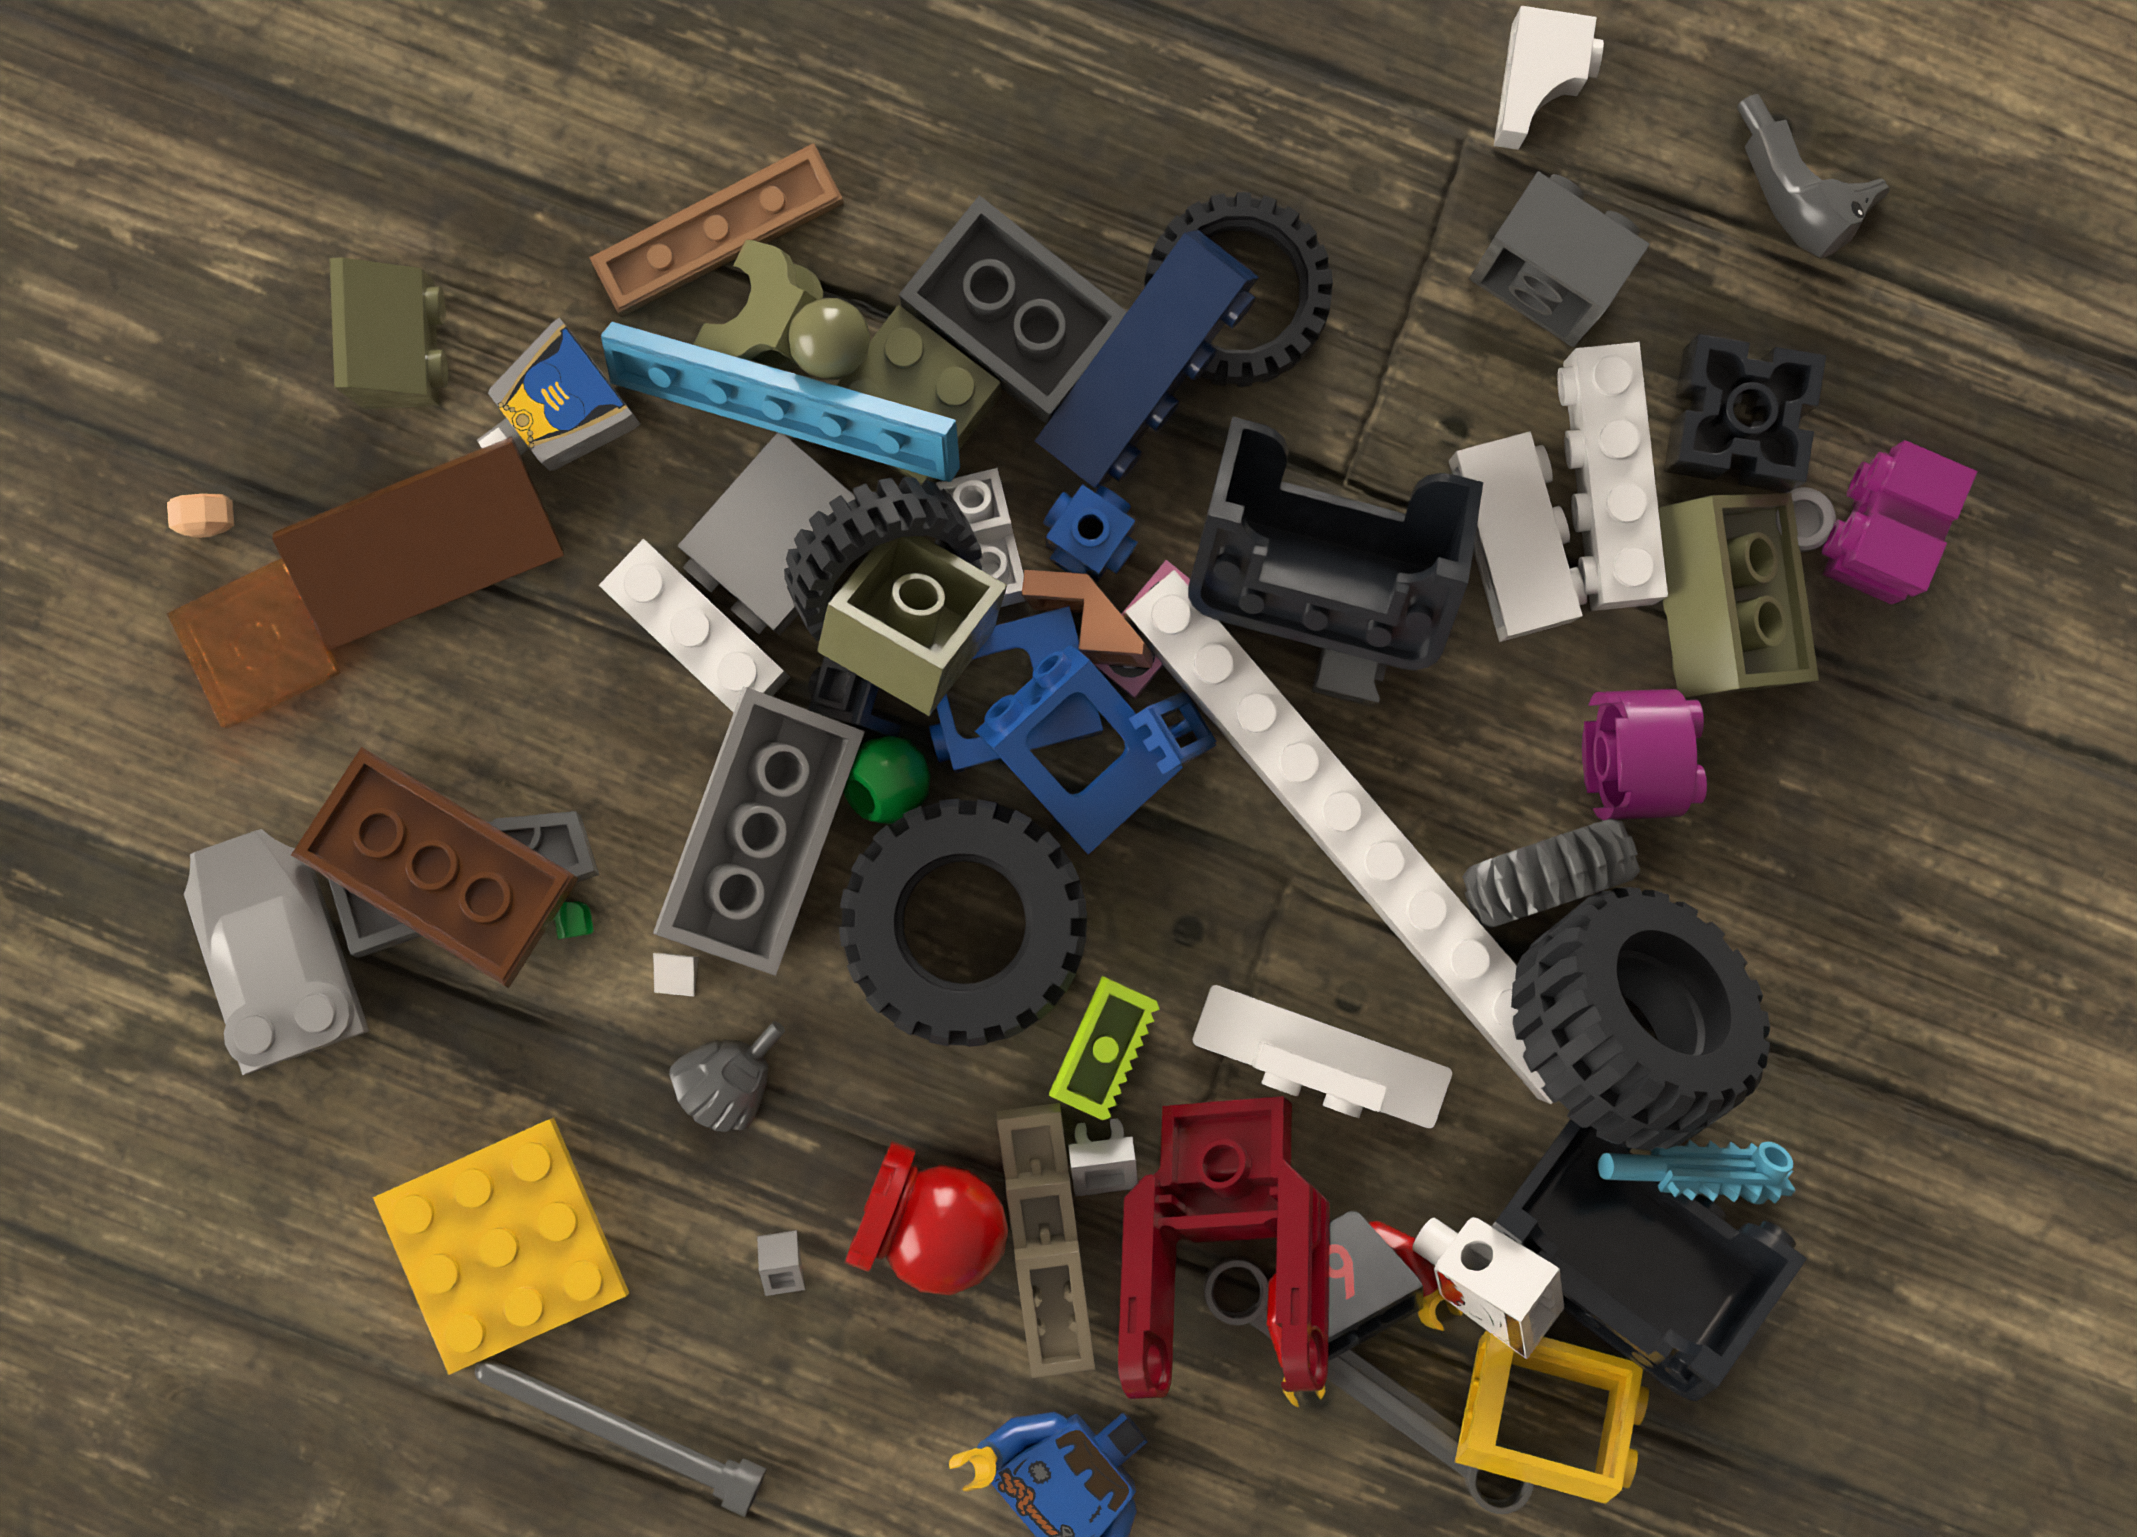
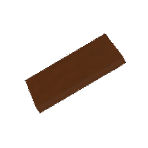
M513 437L275 531L272 536V540L328 651L564 556L562 544Z
M363 747L360 748L291 854L294 858L507 988H510L579 879L574 874Z

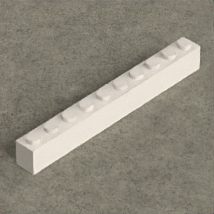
M1173 570L1125 611L1123 615L1125 620L1536 1098L1552 1104L1553 1102L1541 1089L1546 1084L1537 1071L1530 1072L1523 1058V1053L1526 1050L1523 1040H1516L1512 1023L1513 1016L1518 1013V1010L1511 1008L1512 983L1516 981L1517 965L1218 620L1201 614L1192 606L1188 598V585Z

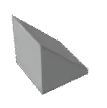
M797 1230L757 1236L759 1274L765 1295L805 1290Z

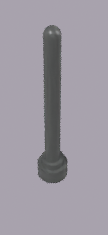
M487 1358L476 1365L475 1376L482 1384L714 1488L712 1495L723 1500L721 1507L743 1517H746L765 1477L766 1468L744 1458L740 1464L728 1459L726 1464H723L494 1359Z

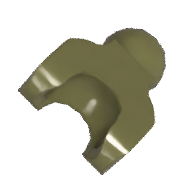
M747 239L733 265L746 272L750 278L751 292L746 306L736 318L725 324H709L704 322L693 345L783 371L799 368L810 376L821 380H839L852 374L867 359L870 333L867 321L856 307L838 298H823L821 284L813 272L803 266L793 264L790 256L781 249Z

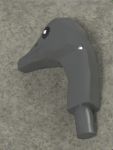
M1759 94L1751 95L1741 101L1737 106V110L1752 134L1745 145V150L1772 213L1799 247L1820 259L1832 255L1853 239L1870 210L1887 196L1890 191L1889 186L1881 178L1866 183L1849 184L1835 179L1821 180L1809 170L1800 158L1786 119L1775 122Z

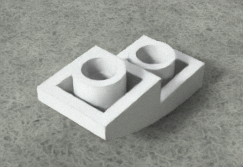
M998 468L953 478L951 482H936L940 490L944 488L952 496L967 518L981 547L983 558L979 560L982 565V571L1007 584L1001 607L1026 601L1021 595L1024 574Z

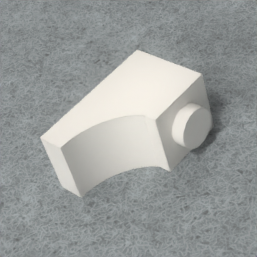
M1527 6L1520 7L1511 27L1494 146L1519 150L1528 134L1532 117L1543 105L1562 95L1578 96L1588 77L1597 78L1604 44L1603 40L1594 39L1597 17Z

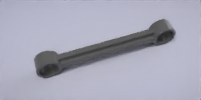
M1239 1256L1226 1257L1216 1262L1207 1272L1203 1285L1204 1297L1212 1314L1222 1322L1230 1325L1249 1323L1271 1339L1266 1324L1268 1282L1262 1270L1253 1261ZM1231 1267H1243L1250 1270V1273L1255 1276L1260 1286L1258 1301L1243 1312L1235 1313L1226 1311L1223 1308L1220 1309L1214 1299L1213 1290L1218 1279L1217 1276L1222 1271ZM1350 1349L1328 1361L1327 1379L1462 1475L1465 1478L1470 1494L1483 1509L1494 1514H1509L1519 1510L1527 1503L1531 1497L1534 1484L1521 1481L1519 1488L1505 1499L1495 1500L1483 1496L1477 1485L1479 1469L1455 1463L1461 1427L1358 1353ZM1496 1443V1446L1517 1451L1507 1444Z

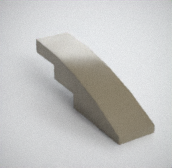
M1060 1103L996 1111L1031 1377L1036 1378L1095 1370Z

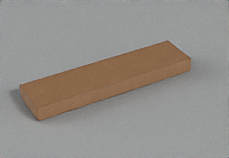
M813 143L589 258L620 317H623L735 260L747 239L766 244L844 204V201Z

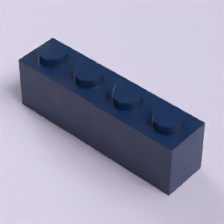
M1199 230L1184 232L1035 439V442L1094 488L1109 482L1112 477L1116 481L1121 482L1140 459L1143 452L1135 446L1148 428L1151 427L1154 431H1159L1178 407L1180 401L1173 394L1184 379L1188 376L1195 381L1215 357L1218 350L1211 345V342L1222 327L1226 324L1233 329L1250 310L1256 297L1249 291L1259 277Z

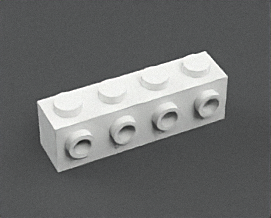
M1633 342L1575 348L1563 362L1564 367L1558 369L1557 381L1560 403L1562 406H1568L1571 430L1565 432L1564 446L1567 466L1569 469H1575L1578 493L1572 495L1571 509L1575 531L1582 532L1585 557L1579 558L1578 569L1585 584V594L1589 595L1591 611L1654 605L1668 597L1640 343Z

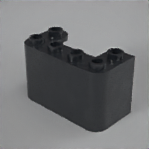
M1232 417L1188 586V598L1192 606L1201 614L1215 620L1402 669L1419 670L1435 664L1443 654L1468 585L1484 482L1447 473L1427 475L1418 481L1414 487L1404 514L1282 482L1289 449L1284 437L1275 429L1266 425Z
M1570 1119L1491 1227L1560 1268L1564 1301L1563 1310L1630 1361H1633L1665 1387L1683 1398L1698 1401L1720 1385L1807 1258L1794 1249L1796 1246L1795 1240L1777 1225L1763 1221L1760 1226L1747 1223L1736 1230L1725 1222L1727 1218L1726 1213L1717 1204L1702 1195L1697 1194L1693 1200H1690L1683 1193L1674 1197L1672 1193L1660 1192L1658 1188L1660 1182L1603 1179L1598 1171V1162L1601 1155L1604 1153L1632 1154L1629 1152L1632 1148L1626 1146V1140L1621 1144H1615L1596 1136L1597 1129L1594 1127H1580Z

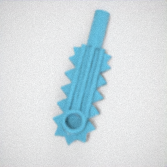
M1689 1140L1685 1146H1674L1668 1149L1656 1147L1651 1150V1155L1604 1153L1598 1162L1599 1174L1605 1180L1660 1182L1658 1185L1660 1192L1672 1193L1674 1197L1683 1193L1690 1200H1693L1697 1194H1704L1714 1201L1718 1194L1725 1195L1733 1202L1740 1195L1745 1200L1754 1204H1763L1767 1199L1776 1204L1781 1195L1792 1196L1796 1191L1788 1179L1793 1172L1792 1157L1783 1147L1773 1142H1763L1759 1147L1750 1143L1746 1149H1740L1732 1142L1726 1148H1719L1712 1141H1709L1706 1147H1699Z

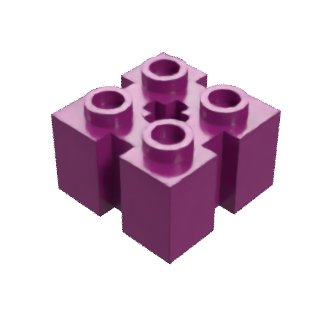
M1906 440L1891 448L1889 454L1879 452L1870 461V464L1863 461L1854 473L1847 490V497L1854 499L1852 504L1854 507L1846 522L1838 519L1834 523L1827 541L1824 543L1822 554L1829 557V560L1822 575L1891 605L1905 600L1907 595L1913 597L1927 591L1947 545L1944 541L1954 520L1958 519L1978 471Z

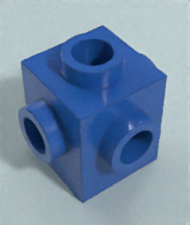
M1082 484L1074 497L1063 492L1043 521V524L1051 529L1046 536V547L1053 551L1049 558L1050 561L1067 573L1088 574L1097 582L1107 568L1117 574L1138 544L1137 541L1130 537L1135 526V520L1127 515L1131 508L1130 504L1102 485L1094 493ZM1094 518L1103 526L1102 534L1094 540L1083 538L1078 531V526L1082 520Z

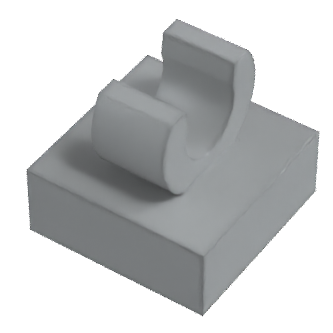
M1118 1118L1110 1119L1111 1137L1109 1140L1091 1142L1088 1139L1085 1123L1077 1124L1075 1128L1076 1144L1068 1145L1075 1197L1130 1190L1137 1185L1133 1137L1124 1138L1123 1125Z

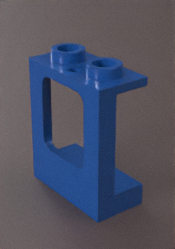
M1070 606L995 626L993 633L973 659L1014 648H1021L1028 653L1034 671L1035 667L1046 656L1055 651H1063L1069 644L1080 652L1079 639ZM946 693L937 705L941 723L929 726L939 763L951 760L954 772L960 773L965 771V768L1001 759L981 737L965 739L957 733ZM1072 693L1027 734L1026 746L1032 751L1073 739L1082 740L1101 735L1103 728L1097 708L1083 693Z
M1069 644L1063 651H1055L1040 661L1033 671V678L1015 695H1007L993 704L985 715V722L975 732L997 753L1050 812L1063 830L1089 854L1183 767L1179 766L1162 774L1156 764L1166 758L1162 748L1159 747L1149 752L1143 743V740L1153 735L1150 729L1145 725L1135 730L1129 718L1136 714L1096 666ZM1080 692L1090 700L1123 738L1125 749L1122 755L1083 791L1078 794H1070L1066 792L1028 749L1026 737L1063 700L1072 693Z

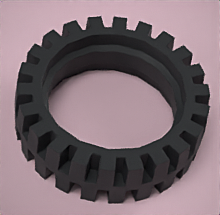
M1237 192L1235 197H1226L1225 193L1211 196L1208 202L1201 204L1198 201L1187 207L1184 214L1180 217L1177 215L1167 225L1166 230L1162 236H1159L1147 264L1144 288L1184 232L1197 230L1208 238L1224 231H1251L1268 238L1290 258L1298 276L1299 306L1291 324L1274 341L1252 350H1225L1211 344L1218 351L1198 379L1204 377L1212 380V384L1226 386L1228 383L1237 384L1238 387L1252 386L1253 383L1263 381V383L1268 382L1296 366L1308 354L1324 329L1329 315L1333 286L1332 269H1329L1328 254L1324 244H1319L1317 232L1309 222L1305 225L1299 219V213L1291 207L1287 206L1284 209L1276 205V199L1263 195L1261 200L1251 198V193Z
M903 477L899 487L892 478L878 480L877 491L871 492L867 484L853 488L854 500L847 503L842 495L829 502L833 510L830 515H826L818 510L809 519L813 531L800 529L794 538L797 548L789 549L785 559L788 568L784 569V579L800 617L816 641L820 640L828 603L834 597L830 595L835 581L854 560L875 546L900 537L927 535L936 538V545L982 570L979 559L983 557L978 540L967 518L944 488L940 490L936 483L925 480L920 485L917 479L912 477Z

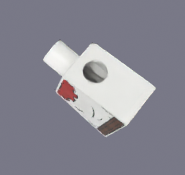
M1472 1217L1469 1219L1459 1233L1436 1218H1432L1423 1226L1414 1241L1413 1251L1435 1265L1434 1271L1440 1295L1526 1359L1564 1309L1560 1268L1478 1218Z

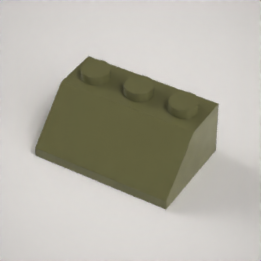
M1792 493L1712 495L1658 508L1668 597L1663 599V607L1667 615L1673 657L1672 670L1676 678L1677 690L1685 698L1819 681L1800 546H1798V532ZM1777 509L1779 511L1782 535L1776 525Z

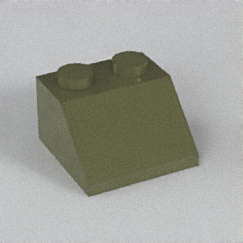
M343 257L330 258L334 387L364 410L439 406V388H446L448 385L446 353L444 349L437 350L436 325H444L446 319V306L442 287H435L434 281L422 268Z

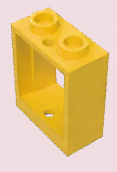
M1486 1330L1478 1343L1455 1463L1606 1504L1622 1491V1487L1628 1489L1631 1486L1636 1472L1638 1451L1629 1447L1633 1425L1639 1426L1642 1423L1648 1405L1649 1389L1648 1387L1641 1386L1643 1369L1633 1361L1547 1337L1541 1339L1526 1359ZM1511 1364L1609 1391L1595 1473L1496 1446Z

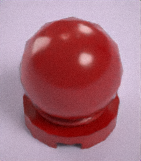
M891 1141L887 1155L883 1159L863 1210L865 1211L856 1236L852 1239L844 1263L869 1272L875 1258L883 1260L886 1257L900 1280L925 1293L950 1296L980 1284L992 1273L1004 1255L1009 1231L1003 1206L993 1189L972 1172L963 1168L939 1165L918 1172V1167L911 1165L916 1149Z

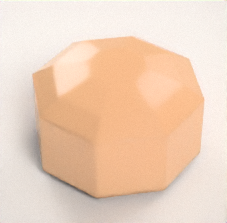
M223 494L181 495L167 502L169 528L181 535L196 538L211 537L226 532L234 526L233 502Z

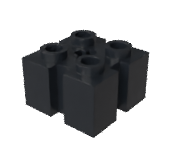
M1698 334L1683 348L1676 398L1691 400L1690 410H1686L1671 422L1664 472L1715 480L1731 467L1741 469L1738 485L1787 493L1807 481L1814 431L1798 429L1800 418L1819 405L1826 355L1775 347L1760 360L1747 358L1750 342ZM1740 403L1747 406L1745 414L1754 415V421L1748 426L1741 424L1734 415L1733 408Z

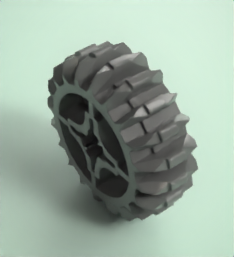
M1607 819L1472 865L1462 876L1467 892L1464 893L1470 910H1474L1479 923L1482 926L1492 928L1632 881L1640 872L1635 857L1638 853L1632 836L1628 837L1623 822Z

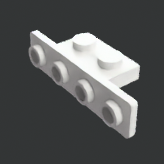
M1213 985L1209 990L1192 1039L1193 1043L1198 1047L1265 1071L1262 1084L1294 1096L1299 1095L1302 1085L1326 1093L1323 1106L1356 1118H1360L1362 1109L1365 1107L1377 1112L1381 1111L1425 1128H1432L1436 1123L1452 1077L1451 1069L1218 985Z

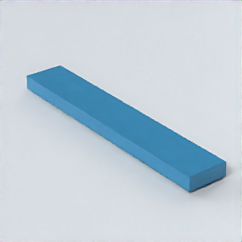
M611 322L601 334L611 384L942 481L951 482L960 469L955 419L615 322Z

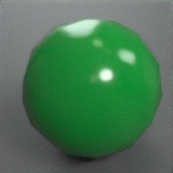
M889 735L875 736L860 743L843 793L853 810L862 818L878 823H894L902 818L904 813L921 806L929 795L931 773L924 755L910 741Z

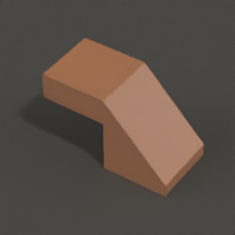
M1024 570L1021 595L1033 610L1053 611L1070 606L1071 612L1083 613L1079 650L1093 664L1152 668L1153 654L1145 642L1088 574Z

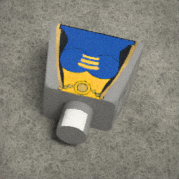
M558 318L549 325L490 388L488 394L506 418L477 439V441L484 448L513 437L520 455L531 449L537 459L549 471H552L634 430L641 423L572 332Z

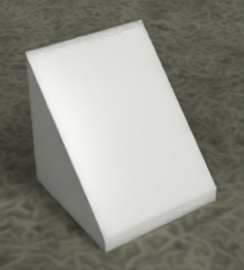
M653 953L654 993L695 996L699 957Z

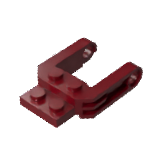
M1284 1096L1162 1106L1160 1168L1154 1175H1145L1124 1197L1118 1371L1122 1389L1129 1399L1163 1398L1170 1390L1173 1370L1176 1245L1181 1239L1201 1243L1277 1238L1275 1324L1282 1328L1281 1358L1286 1381L1281 1382V1387L1286 1392L1320 1391L1324 1388L1328 1374L1330 1202L1291 1166L1292 1103Z

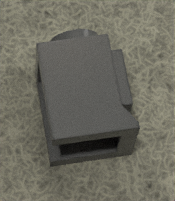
M1321 648L1311 692L1373 707L1380 699L1375 684L1379 685L1383 682L1387 665Z

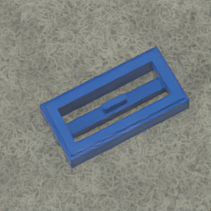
M1184 692L1148 706L1129 718L1135 730L1147 725L1153 735L1143 740L1149 752L1161 747L1165 753L1166 758L1156 763L1162 774L1199 757L1216 746L1215 742L1217 741L1188 694ZM1180 709L1186 720L1167 727L1163 717ZM1193 731L1198 740L1180 748L1176 739Z

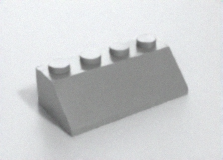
M743 686L653 933L776 976L864 731Z

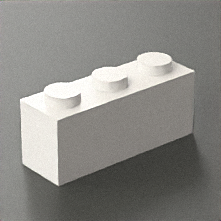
M1531 431L1456 451L1449 460L1452 474L1484 482L1473 550L1499 642L1572 623L1582 617L1580 605L1587 603L1585 584L1577 567L1569 569L1563 544L1570 542L1569 528L1562 508L1560 506L1552 508L1545 483L1552 482L1553 476L1545 447L1543 445L1535 447Z
M644 539L599 584L609 596L733 713L743 686L773 696L790 678L786 672Z

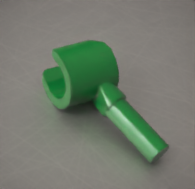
M564 902L553 918L558 940L589 935L594 932L591 911L584 902Z

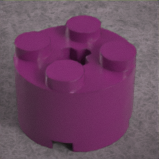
M1677 689L1603 691L1593 694L1588 706H1599L1596 721H1584L1582 763L1587 793H1600L1604 807L1593 808L1599 819L1626 820L1681 817L1688 811L1691 804L1704 802L1707 780L1704 768L1701 765H1697L1696 739H1699L1703 733L1704 716L1698 700H1686Z

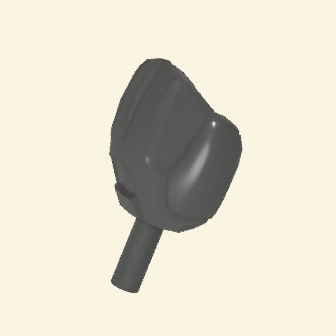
M773 1021L752 1046L737 1040H714L680 1057L671 1066L669 1076L672 1080L678 1103L688 1115H692L695 1122L712 1128L714 1131L727 1132L731 1129L745 1130L748 1128L758 1112L767 1083L769 1068L763 1056L785 1033L784 1027L780 1023Z

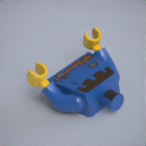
M1056 1412L1011 1418L982 1440L977 1448L953 1455L949 1461L950 1469L960 1467L969 1460L974 1465L975 1478L970 1484L965 1485L962 1490L969 1492L984 1488L991 1483L1036 1537H1129L1137 1513L1136 1504L1132 1498L1136 1488L1134 1480L1122 1467V1464L1148 1443V1440L1125 1412L1121 1413L1097 1435L1078 1414H1074L1066 1419Z

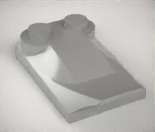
M263 829L190 854V872L184 892L193 926L226 1024L224 1030L225 1046L230 1055L238 1061L242 1075L259 1071L369 1031L315 870L291 856L295 848L275 840Z

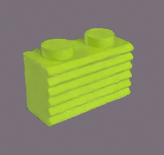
M1102 976L1050 1089L1049 1096L1098 1119L1105 1120L1110 1118L1111 1114L1108 1108L1116 1106L1114 1096L1122 1093L1119 1084L1127 1082L1124 1072L1133 1069L1130 1060L1138 1058L1135 1048L1143 1046L1141 1036L1149 1034L1146 1025L1154 1022L1151 1013L1160 1010L1157 1001Z

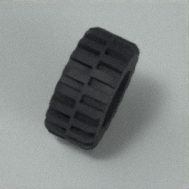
M959 798L940 800V803L926 807L919 806L904 813L902 818L890 826L886 825L873 837L874 841L863 854H859L851 869L853 873L847 889L843 890L840 908H843L842 927H839L841 947L844 946L849 963L846 966L854 983H858L867 998L865 1000L878 1014L882 1013L892 1021L896 1028L910 1036L913 1034L929 1040V1043L944 1046L966 1045L972 1047L987 1045L988 1043L1005 1038L1008 1039L1023 1032L1049 1013L1064 993L1067 992L1076 976L1084 953L1087 938L1086 902L1077 872L1061 848V845L1048 831L1046 832L1031 818L1017 810L1014 811L995 802L980 799L978 801L960 800ZM975 862L997 870L1013 884L1024 906L1026 919L1025 934L1017 955L1003 971L982 982L959 984L948 982L932 975L915 959L906 941L904 914L912 891L927 874L946 864Z
M1620 887L1614 888L1611 891H1600L1588 897L1530 945V949L1522 955L1516 967V981L1512 983L1511 1008L1518 1010V1013L1513 1016L1512 1024L1516 1040H1523L1526 1050L1523 1053V1058L1530 1072H1538L1546 1084L1541 1089L1553 1103L1560 1101L1569 1110L1567 1117L1580 1127H1594L1597 1129V1137L1611 1143L1621 1144L1626 1140V1146L1630 1148L1653 1150L1658 1147L1668 1149L1682 1144L1687 1139L1692 1138L1743 1103L1745 1098L1756 1090L1761 1082L1763 1069L1767 1065L1770 1043L1764 1039L1769 1036L1770 1023L1768 1012L1761 1011L1759 1003L1762 1001L1763 994L1757 979L1750 980L1744 969L1748 964L1738 948L1732 951L1722 939L1725 933L1713 922L1705 923L1697 917L1698 910L1685 902H1669L1668 894L1646 889L1641 892L1640 888ZM1622 994L1631 1000L1646 1016L1659 1042L1637 1022L1627 1007Z

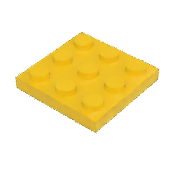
M554 1118L373 1197L449 1375L626 1297L629 1294Z

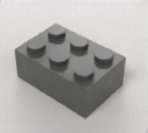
M1538 171L1495 235L1469 277V280L1574 348L1607 310L1648 248L1649 243L1638 236L1640 234L1639 228L1627 217L1614 211H1607L1603 214L1583 201L1585 194L1570 180L1556 174L1548 178Z
M980 195L899 294L902 308L1000 381L1002 390L1045 424L1051 419L1127 313V311Z

